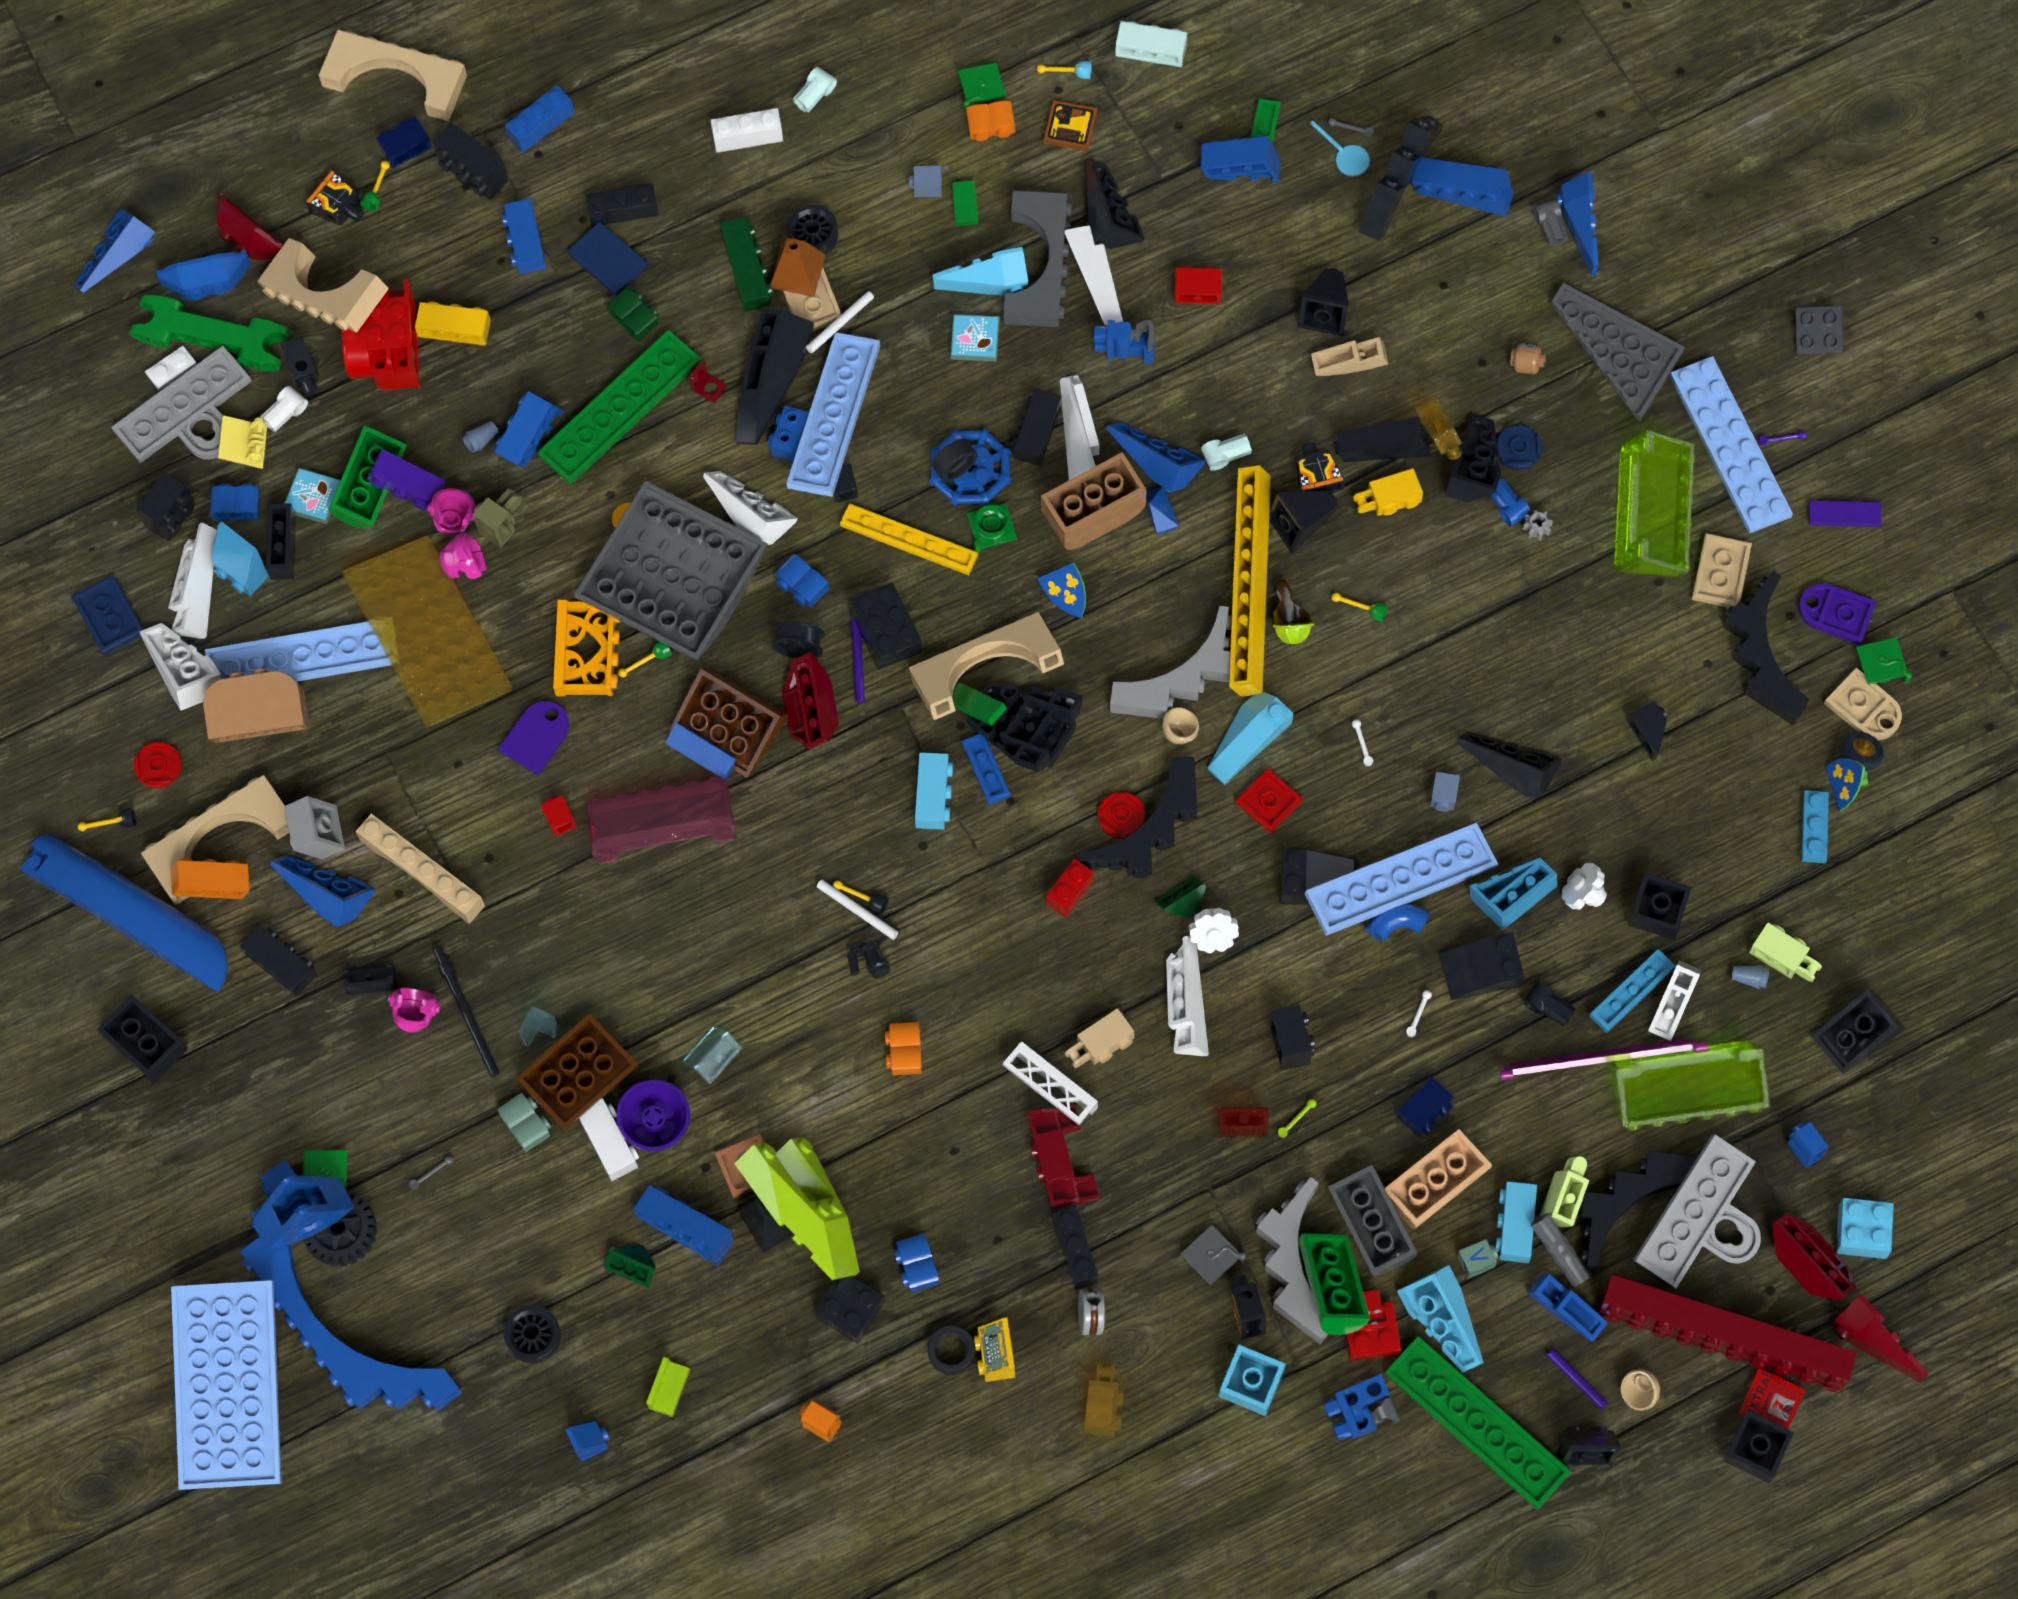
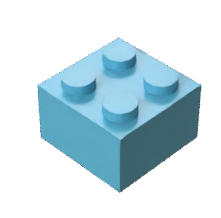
M1843 1198L1838 1205L1836 1253L1886 1259L1891 1253L1894 1203Z
M1238 1345L1221 1386L1219 1397L1266 1416L1286 1364Z

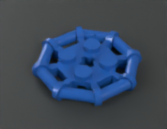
M984 428V430L957 431V429H954L935 449H931L929 453L931 456L930 485L935 486L951 501L952 505H988L989 501L1006 485H1010L1012 481L1010 478V456L1012 452L1010 448H1006L993 437L988 429ZM956 440H979L978 445H971L978 454L977 460L974 463V466H977V468H974L973 472L967 471L959 478L950 481L957 487V490L954 492L935 472L932 462L944 447ZM985 444L990 445L997 453L991 455L984 447ZM1001 461V473H994V463ZM992 480L996 482L987 491L984 490L985 484L988 481L989 483ZM963 491H978V494H963Z

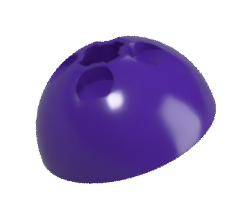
M648 1080L634 1085L623 1095L617 1108V1123L623 1137L634 1147L648 1152L663 1151L677 1144L685 1135L690 1122V1108L684 1094L674 1085L660 1080Z

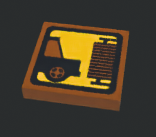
M1053 100L1044 143L1088 151L1097 116V108Z

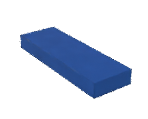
M679 722L675 723L665 744L722 779H727L738 759Z
M980 734L962 740V746L988 806L1011 797L988 741Z

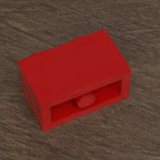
M1191 266L1176 268L1175 303L1221 304L1222 269L1215 267L1193 268Z
M1074 859L1047 894L1046 905L1064 918H1067L1094 882V872Z

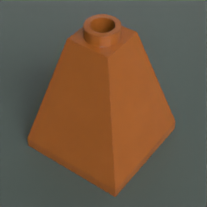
M786 238L779 251L771 280V288L815 297L826 257L825 254L805 241Z

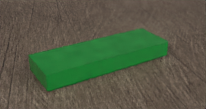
M960 682L954 687L952 694L954 707L991 726L1007 709L1002 702Z

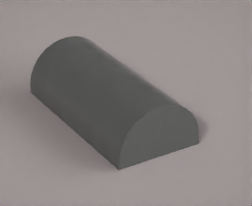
M1373 1165L1328 1187L1373 1276L1384 1275L1398 1269L1417 1256L1418 1253Z

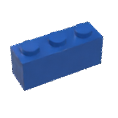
M558 85L505 125L508 139L522 153L574 114L572 100Z
M531 199L504 204L506 213L502 214L504 227H509L510 230L506 237L508 246H513L514 253L510 254L513 267L518 266L519 274L547 269Z

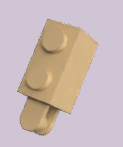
M1117 1008L1078 1034V1043L1067 1050L1065 1055L1072 1059L1074 1068L1081 1066L1088 1060H1091L1094 1065L1098 1062L1104 1063L1113 1056V1052L1119 1048L1124 1050L1133 1043L1134 1030ZM1081 1049H1083L1086 1053L1083 1056H1081L1078 1052Z

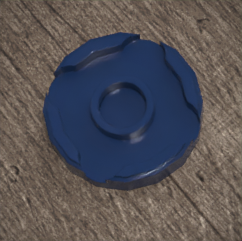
M1509 426L1497 438L1496 449L1499 454V461L1510 469L1519 471L1529 469L1541 457L1543 446L1541 438L1528 426Z

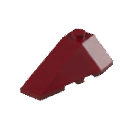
M1862 1294L1835 1319L1832 1324L1834 1327L1833 1331L1841 1340H1846L1854 1347L1919 1383L1923 1382L1929 1375L1908 1349H1902L1899 1346L1898 1335L1894 1331L1887 1330L1881 1322L1885 1319Z

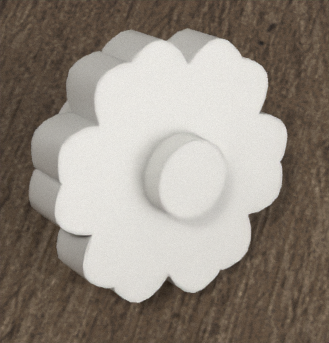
M1585 863L1581 869H1575L1567 879L1568 884L1562 889L1563 894L1561 898L1572 909H1581L1585 903L1588 906L1598 907L1605 901L1607 896L1602 886L1604 884V873L1594 863Z
M1221 908L1204 909L1194 916L1195 922L1189 925L1191 942L1197 943L1198 950L1212 953L1215 949L1220 952L1225 951L1233 946V939L1239 936L1237 920L1231 918L1229 911Z

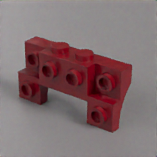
M1071 1105L1070 1111L1077 1115L1076 1106ZM1058 1108L1038 1109L1027 1112L1034 1142L1030 1144L1033 1159L1038 1158L1040 1167H1036L1039 1182L1044 1181L1051 1208L1054 1209L1074 1203L1075 1205L1100 1200L1094 1174L1074 1178L1064 1134L1080 1131L1081 1125L1075 1123Z

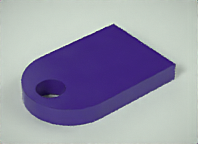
M1816 584L1809 587L1803 593L1799 602V613L1802 620L1809 627L1860 646L1877 601L1830 584ZM1809 598L1815 599L1818 602V606L1811 608L1807 606L1806 600Z
M549 701L533 704L525 711L499 747V753L539 776L568 735L570 725L565 710L558 704ZM550 711H556L559 714L557 719L549 721L545 717Z

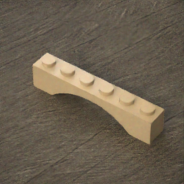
M370 814L356 830L357 836L363 844L415 878L467 923L470 924L485 907L481 896L373 814Z

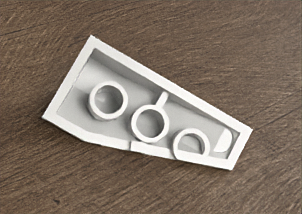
M722 471L704 473V479L736 527L770 545L796 523L798 518L776 502L771 505L762 500L764 495L758 492L746 491L743 483Z
M162 623L140 631V635L179 709L184 710L203 702L207 689L221 678V674L212 659L207 655H201L197 652L196 647L183 642L178 634Z

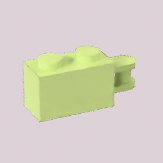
M1766 924L1749 952L1790 979L1796 973L1808 981H1813L1815 979V972L1820 971L1822 968L1820 963L1807 956L1810 948L1806 946L1804 941L1796 937L1792 938L1785 933L1783 928L1775 924ZM1802 962L1808 966L1806 969L1800 966Z
M1569 1158L1566 1161L1564 1170L1556 1171L1540 1216L1548 1213L1556 1226L1569 1227L1574 1225L1589 1180L1583 1177L1587 1167L1585 1158Z

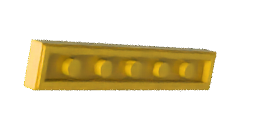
M850 503L840 522L841 527L966 575H970L978 558V552Z

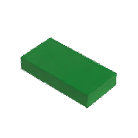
M1259 98L1250 138L1268 136L1273 144L1281 102Z
M975 180L952 182L956 226L979 225Z

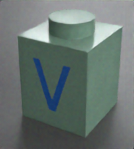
M1483 1240L1460 1250L1457 1258L1467 1279L1495 1268L1498 1254L1493 1245L1489 1246L1487 1240Z

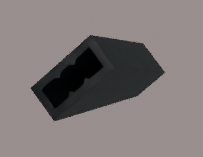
M1419 417L1337 432V441H1334L1336 455H1340L1344 462L1431 456L1429 435Z

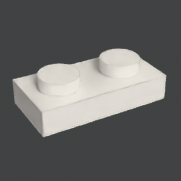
M182 346L146 370L145 373L160 392L197 364L184 346Z

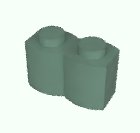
M521 1093L497 1110L526 1153L550 1137L548 1129L551 1126L544 1116L539 1118L534 1110L537 1109V1106L530 1096L525 1098Z

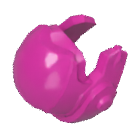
M446 488L435 493L431 503L427 506V511L433 517L435 527L439 532L458 535L465 531L471 520H474L473 514L476 504L467 492L455 488Z
M467 533L458 534L440 552L441 568L449 578H459L465 572L468 578L476 579L482 576V571L487 569L479 544L473 536Z
M400 988L393 991L392 995L388 997V1002H390V1007L393 1010V1021L397 1027L406 1032L416 1033L422 1031L429 1025L432 1017L440 1012L441 1008L439 1000H436L435 995L421 990Z

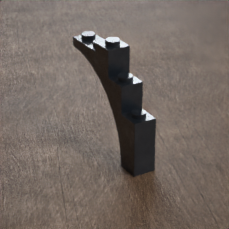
M1423 116L1414 118L1409 122L1400 147L1393 152L1384 177L1376 185L1359 229L1360 233L1377 241H1380L1386 235L1398 204L1416 168L1430 145L1442 131L1444 125L1438 123L1436 118Z
M1773 571L1769 577L1764 576L1757 586L1760 590L1756 595L1752 593L1745 604L1739 601L1735 608L1729 607L1723 617L1726 619L1723 628L1741 639L1734 650L1737 652L1734 661L1752 672L1745 683L1748 686L1745 695L1786 722L1794 725L1807 707L1810 699L1797 690L1784 676L1773 657L1768 642L1766 628L1767 608L1770 598L1781 578L1780 574Z
M1170 757V775L1165 793L1157 809L1146 823L1133 834L1115 844L1097 850L1079 852V862L1092 871H1096L1099 868L1121 870L1123 867H1127L1128 876H1133L1134 878L1140 879L1147 877V875H1152L1151 848L1167 850L1170 847H1174V820L1178 819L1180 822H1189L1197 819L1195 757Z
M1648 1151L1645 1159L1641 1158L1640 1173H1644V1175L1616 1171L1613 1179L1609 1178L1608 1193L1612 1195L1585 1192L1578 1214H1580L1579 1222L1589 1223L1585 1224L1584 1239H1588L1587 1248L1582 1250L1581 1262L1586 1263L1585 1268L1588 1272L1596 1271L1601 1247L1606 1235L1615 1222L1629 1208L1645 1198L1663 1191L1678 1189L1698 1157Z

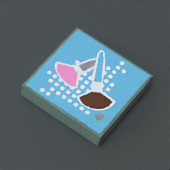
M954 314L951 359L997 362L999 316Z
M298 468L285 503L292 504L296 516L327 524L331 516L329 506L340 480Z

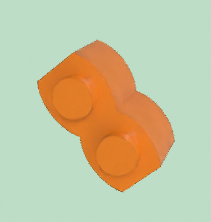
M1011 101L978 104L966 108L971 139L985 141L992 136L1006 138L1015 133Z
M919 1022L889 1024L890 1031H885L886 1046L890 1045L891 1054H886L887 1069L892 1070L893 1076L922 1074Z
M814 1399L810 1403L806 1402L799 1413L802 1416V1426L827 1442H831L841 1425L839 1414Z

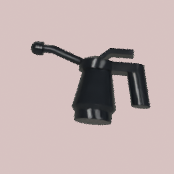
M895 928V930L898 931V935H899V934H900V929ZM887 935L877 942L865 943L860 941L850 945L849 949L851 952L847 954L851 976L860 973L857 958L865 956L868 972L872 974L874 979L884 977L890 972L889 961L879 950V945L889 938Z

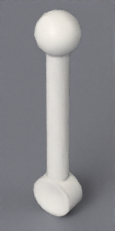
M1355 719L1352 721V726L1356 729L1365 757L1363 763L1365 766H1371L1373 758L1368 754L1360 729L1361 722Z
M1429 990L1423 991V999L1411 1027L1407 1028L1406 1033L1409 1037L1415 1036V1028L1425 1004L1432 997V993Z

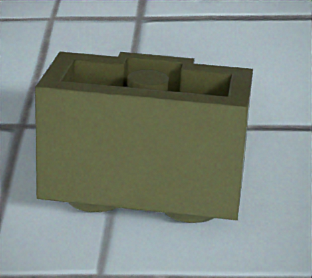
M509 488L496 503L488 497L483 503L480 502L474 509L473 514L479 534L501 549L515 532L514 525L516 522L512 513L521 504L522 496L515 494Z

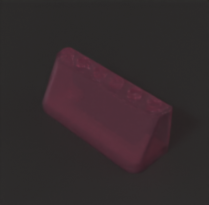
M712 777L708 781L700 783L698 781H690L678 787L668 785L656 791L641 790L637 794L629 796L627 794H619L614 796L613 799L604 800L597 798L591 800L590 804L586 806L591 849L596 865L620 861L619 852L711 835L713 836L714 843L738 839L728 782L722 779V777Z

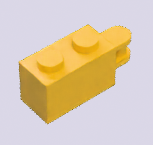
M1410 469L1369 482L1368 490L1354 495L1353 500L1358 503L1359 507L1357 510L1359 513L1375 509L1377 516L1382 514L1391 515L1401 508L1406 507L1409 509L1416 507L1422 502L1423 491L1414 469ZM1370 498L1372 502L1367 503L1366 499Z

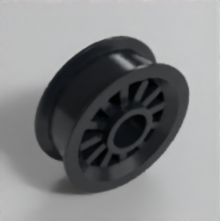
M803 206L797 209L788 220V238L811 243L810 245L825 255L833 250L838 241L836 218L831 211L823 206ZM817 230L815 233H809L808 231Z
M785 621L774 625L773 631L776 634V638L771 643V648L775 652L792 658H799L808 653H813L815 657L822 655L823 649L820 646V642L825 637V632L821 628L798 621Z
M528 1305L517 1309L510 1315L504 1327V1340L510 1352L518 1360L531 1364L540 1363L549 1359L557 1351L561 1341V1330L556 1318L549 1310L537 1305ZM532 1329L539 1331L535 1339L526 1338L528 1331ZM540 1343L544 1346L541 1349L539 1348ZM533 1346L536 1347L537 1351H532Z

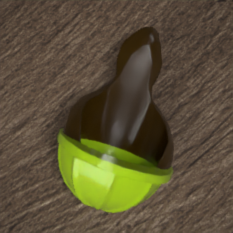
M1281 580L1276 591L1280 601L1273 612V628H1275L1278 637L1283 642L1299 644L1308 637L1311 626H1314V621H1312L1311 616L1304 608L1293 602L1292 590L1285 580Z

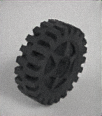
M347 1192L354 1208L328 1228L303 1240L309 1252L317 1260L326 1265L330 1264L333 1267H337V1265L345 1267L349 1263L352 1265L357 1263L356 1260L359 1258L362 1260L365 1257V1253L370 1252L372 1249L371 1245L376 1240L377 1223L372 1210L365 1201L350 1192ZM337 1225H345L343 1232L339 1234L333 1233Z

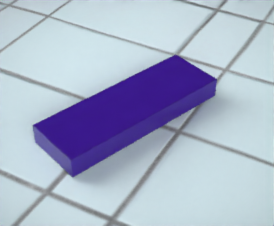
M1810 500L1809 525L1880 527L1881 503Z

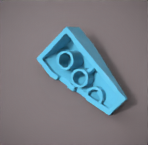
M1449 1265L1397 1291L1410 1316L1422 1323L1426 1328L1425 1332L1430 1337L1433 1336L1442 1345V1351L1461 1372L1484 1363L1461 1287Z

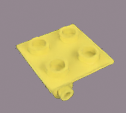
M223 415L218 458L262 469L267 433L264 419L255 418L254 422H249Z

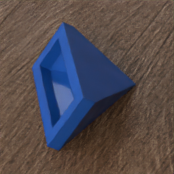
M1161 486L1146 491L1145 506L1156 534H1162L1179 528L1166 491Z

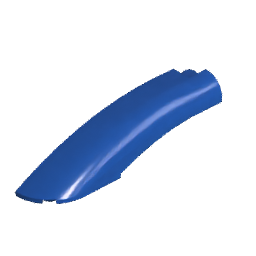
M43 834L31 844L34 850L20 868L28 877L100 919L144 948L147 952L219 993L227 976L228 964L226 963L225 948L213 933L133 881L53 834Z

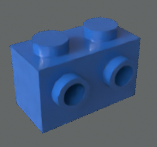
M785 406L783 412L778 414L775 423L777 429L775 434L771 433L768 441L772 456L791 462L794 461L809 412Z

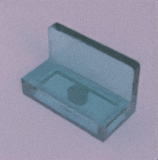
M531 1006L519 1029V1035L523 1044L527 1047L530 1046L537 1031L553 1038L556 1037L559 1031L553 1015Z
M714 1026L683 1060V1063L694 1069L705 1082L711 1084L739 1053L742 1047L728 1032Z

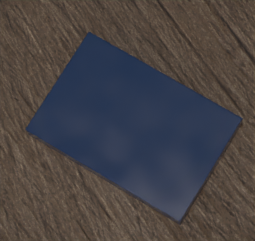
M598 222L567 251L568 256L615 296L648 268V263L601 222Z
M114 575L71 596L103 656L141 637L140 631L143 628Z

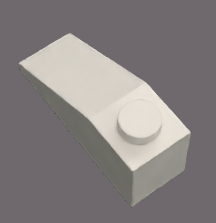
M1679 960L1648 1030L1649 1032L1671 1041L1702 970Z

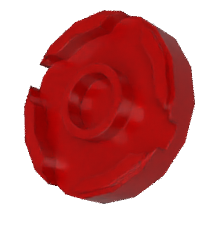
M153 742L145 745L139 754L137 753L133 767L135 775L143 785L161 789L170 786L177 780L182 770V761L178 751L166 742Z
M1112 793L1104 798L1099 806L1098 821L1100 827L1107 835L1113 838L1124 839L1145 823L1146 813L1144 805L1138 797L1131 793Z

